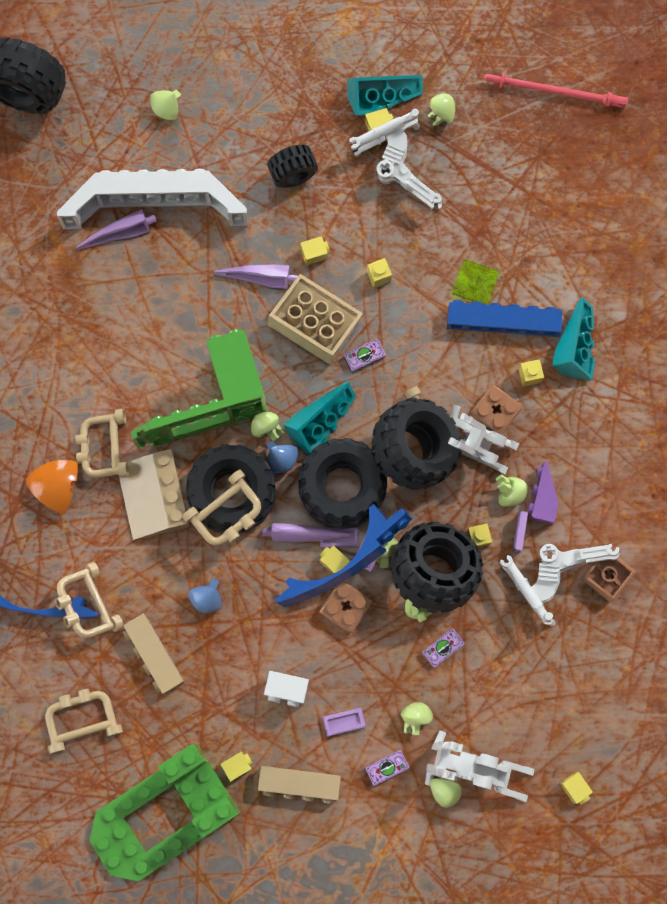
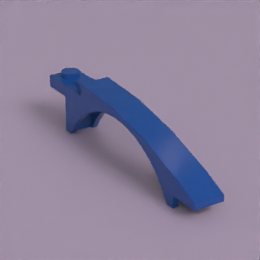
M373 504L369 507V525L365 540L358 553L344 568L331 576L319 580L302 581L289 578L285 581L289 588L277 597L275 601L284 607H288L328 591L359 573L388 551L384 544L390 542L398 531L406 528L413 518L401 508L388 519Z
M0 595V607L12 611L51 618H64V616H67L65 609L59 610L58 607L43 610L22 608L10 603ZM77 596L71 600L73 610L78 614L79 619L100 618L98 612L83 607L86 601L84 598Z

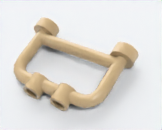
M124 409L115 410V414L91 417L82 423L80 435L75 436L77 447L81 446V452L76 453V459L78 464H82L83 472L91 478L119 475L120 478L129 477L128 463H120L117 424H126ZM110 422L112 468L91 470L89 464L91 458L88 428L94 424Z
M241 470L236 471L228 478L233 486L200 513L195 507H192L182 515L185 522H191L209 544L221 545L227 540L230 543L234 542L240 536L237 532L242 528L248 530L254 526L255 522L253 519L260 513L261 502L243 480L245 474ZM242 490L252 502L253 510L244 515L235 525L228 528L220 537H213L201 521L238 491Z
M95 562L86 564L84 570L63 577L57 584L59 598H56L55 602L59 610L65 609L67 616L63 618L64 623L68 628L72 626L76 634L83 638H91L111 629L117 632L124 628L123 621L119 615L109 617L92 580L99 576V569ZM82 578L104 623L90 630H84L81 627L79 616L73 610L71 598L64 589L67 584Z
M83 689L78 691L77 697L71 698L70 694L58 697L59 702L50 705L45 714V721L51 745L48 746L49 754L65 751L63 743L65 741L106 729L108 737L123 733L121 724L117 725L109 696L101 691L90 692L89 689ZM94 699L102 700L107 721L57 735L53 720V714L56 711L87 703Z

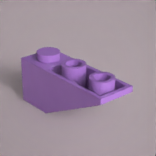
M544 461L542 466L537 468L536 477L539 479L537 485L534 484L531 495L534 496V501L529 504L527 512L530 514L529 520L552 526L555 522L559 503L548 463Z

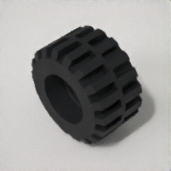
M304 144L293 145L280 150L267 163L273 181L279 188H288L302 184L318 171V165L310 147Z

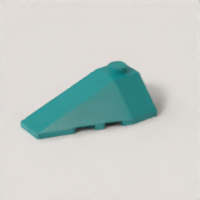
M422 75L354 77L347 79L348 100L355 115H366L390 108L423 94Z
M583 297L579 299L555 349L552 366L562 375L591 381L595 367V358L592 357L591 347H594V341L591 337V330L594 329L593 306Z
M346 381L297 412L283 425L290 439L307 455L316 446L327 442L331 432L337 429L338 426L336 424L340 417L346 414L356 398L350 383Z

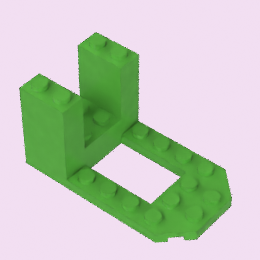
M234 329L227 335H214L210 337V340H206L223 400L213 399L207 405L201 406L197 404L191 406L190 410L187 411L176 410L171 412L170 416L153 417L150 422L130 432L137 448L145 447L146 443H150L151 447L164 445L254 418L256 414L261 412H267L265 395L244 330Z
M192 743L159 765V771L96 812L89 841L110 876L139 882L241 813L199 744ZM174 785L194 816V819L146 852L125 817Z

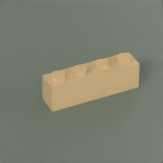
M144 613L123 625L125 631H123L124 636L128 642L132 640L135 645L133 651L138 659L142 657L145 663L143 668L148 676H153L155 681L152 684L158 693L162 692L165 695L185 683Z
M261 766L258 790L262 791V795L274 796L275 792L282 793V798L294 799V795L302 796V800L314 801L315 797L322 798L323 803L334 804V800H338L341 776Z

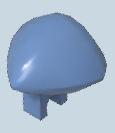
M274 441L267 444L270 450L268 465L272 473H285L291 470L298 458V448L292 445L276 446Z
M212 578L208 585L194 587L188 591L191 604L196 610L201 613H213L222 608V600L216 589L219 581Z

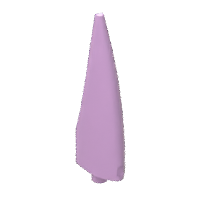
M141 209L99 230L78 245L77 249L80 250L145 234L151 231L149 224L157 222L154 215L145 217Z
M277 264L248 265L214 271V275L288 289L289 282L293 283L298 275H290V265Z
M273 523L272 528H263V536H272L273 543H298L350 537V532L310 525Z

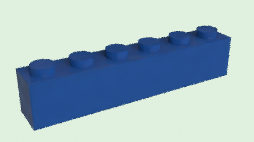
M454 300L449 302L446 329L559 337L562 330V310H557L556 307L540 309L538 306H528L526 308L520 307L517 304L501 306L500 303H491L490 305H485L478 301L464 303L461 300Z

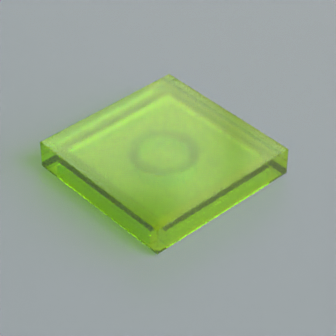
M464 259L452 294L472 302L478 301L488 305L500 271Z

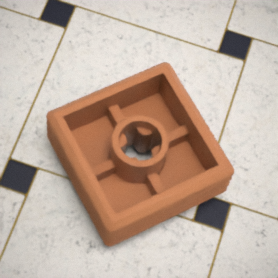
M491 385L473 408L470 416L485 425L489 431L502 435L523 406L497 386ZM493 408H499L500 413L493 414Z
M620 558L614 561L605 560L593 562L582 575L581 580L606 600L613 602L636 571ZM610 571L612 579H606L604 572Z
M342 582L335 586L321 608L320 614L349 633H353L373 600L346 582ZM349 602L351 610L343 611L341 604Z

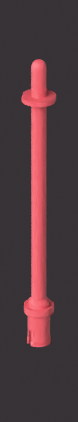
M502 72V76L484 75L485 81L499 83L500 89L503 88V85H510L602 102L605 107L615 106L623 109L626 108L628 97L612 95L611 92L601 95L505 77V72Z

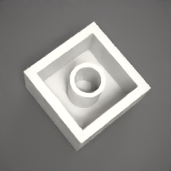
M269 671L264 695L268 697V701L280 703V700L288 701L287 705L299 708L300 704L304 705L309 679Z

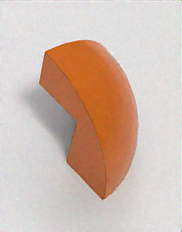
M57 460L43 464L32 471L27 477V486L31 493L45 506L65 514L73 497L71 490L74 482L77 480L78 464L76 461Z

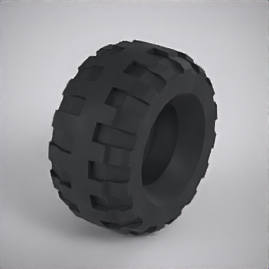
M1 38L0 102L5 106L12 107L21 112H27L28 114H45L50 112L58 105L66 85V74L63 66L48 51L37 47L35 44L17 38Z
M409 398L404 401L402 400L387 409L380 416V420L375 423L372 434L375 437L371 441L372 450H375L376 454L374 459L383 469L381 470L386 477L393 479V483L412 490L426 489L442 482L455 471L462 450L448 444L451 437L460 441L462 439L461 434L456 429V422L453 417L450 418L447 410L442 406H436L435 402L426 399ZM405 432L414 435L419 441L423 451L422 459L417 458L408 447Z
M334 438L316 446L306 456L299 472L298 488L304 507L314 519L332 528L347 529L366 523L369 520V507L373 504L380 509L387 492V477L382 473L381 470L383 469L380 464H377L374 459L375 452L368 445L351 438ZM336 468H348L357 473L361 481L358 495L352 500L344 502L332 499L327 494L324 486L325 478L330 471Z
M238 444L220 445V447L211 448L204 452L205 454L195 461L187 477L186 495L190 508L195 507L200 513L215 500L213 489L217 480L224 475L233 474L241 470L245 474L249 487L259 498L261 510L258 516L253 519L255 522L254 526L248 530L242 528L237 533L243 534L259 526L270 514L276 497L275 478L267 461L256 451ZM248 498L238 507L226 508L220 506L203 519L201 523L208 529L223 534L244 515L251 512L253 504Z
M430 522L427 525L422 523L414 526L401 537L392 555L390 570L392 571V580L395 588L400 589V595L404 600L408 599L413 603L412 606L417 609H427L426 611L430 613H437L440 610L442 613L454 611L455 608H461L474 595L483 576V560L481 553L477 552L478 546L474 540H470L467 536L468 534L462 529L459 531L454 528V525L448 523L443 525L440 522ZM433 555L443 559L451 566L453 573L442 574L432 570L424 561L423 556Z

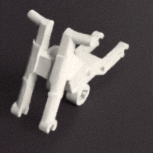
M413 109L410 113L397 117L377 128L374 127L373 130L359 137L349 139L350 144H353L351 150L358 149L357 152H354L355 157L360 156L362 152L376 145H381L382 142L387 140L388 145L382 156L383 161L377 165L379 181L383 184H390L395 181L431 209H434V204H438V210H441L442 198L440 194L433 192L419 181L403 163L407 155V135L404 131L410 127L414 130H419L420 128L417 119L419 111L417 109Z
M454 404L450 418L453 417L456 422L455 426L463 429L466 435L464 440L460 439V441L451 437L448 444L461 449V454L506 474L508 467L497 463L499 456L489 452V449L493 443L500 447L505 445L517 450L519 443L509 440L499 433L487 430L485 425L465 413H462L458 419L461 406Z
M546 544L540 550L542 563L539 565L537 582L533 586H530L527 581L528 579L523 577L511 556L507 555L508 563H505L504 560H500V563L516 584L515 586L518 587L517 590L521 591L544 624L553 627L555 625V620L552 619L553 614L545 610L543 603L550 601L554 597L560 584L561 573L587 563L617 560L619 558V547H616L613 552L611 549L612 544L561 552L553 544ZM552 551V559H548V552Z
M439 730L432 746V750L438 752L434 765L427 764L425 785L430 786V780L434 779V776L453 781L456 776L472 781L473 785L490 790L493 785L497 793L527 802L528 795L509 790L507 785L511 770L533 776L535 769L508 761H503L498 765L499 758L483 753L477 756L462 752V744L452 741L443 742L446 732ZM450 752H461L460 756L450 754Z

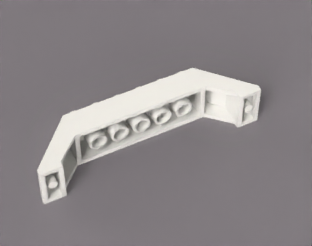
M160 169L157 172H149L148 170L111 172L103 170L100 173H94L57 211V217L63 229H82V224L99 208L159 206H212L229 221L230 226H248L247 208L209 171L204 169H195L194 171H186L184 169L167 171Z

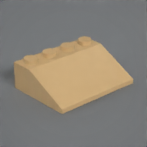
M299 274L269 314L267 325L331 365L363 313Z
M172 450L152 453L127 462L130 475L125 478H120L119 476L133 540L190 527V524L186 523L182 518V515L186 512V507Z

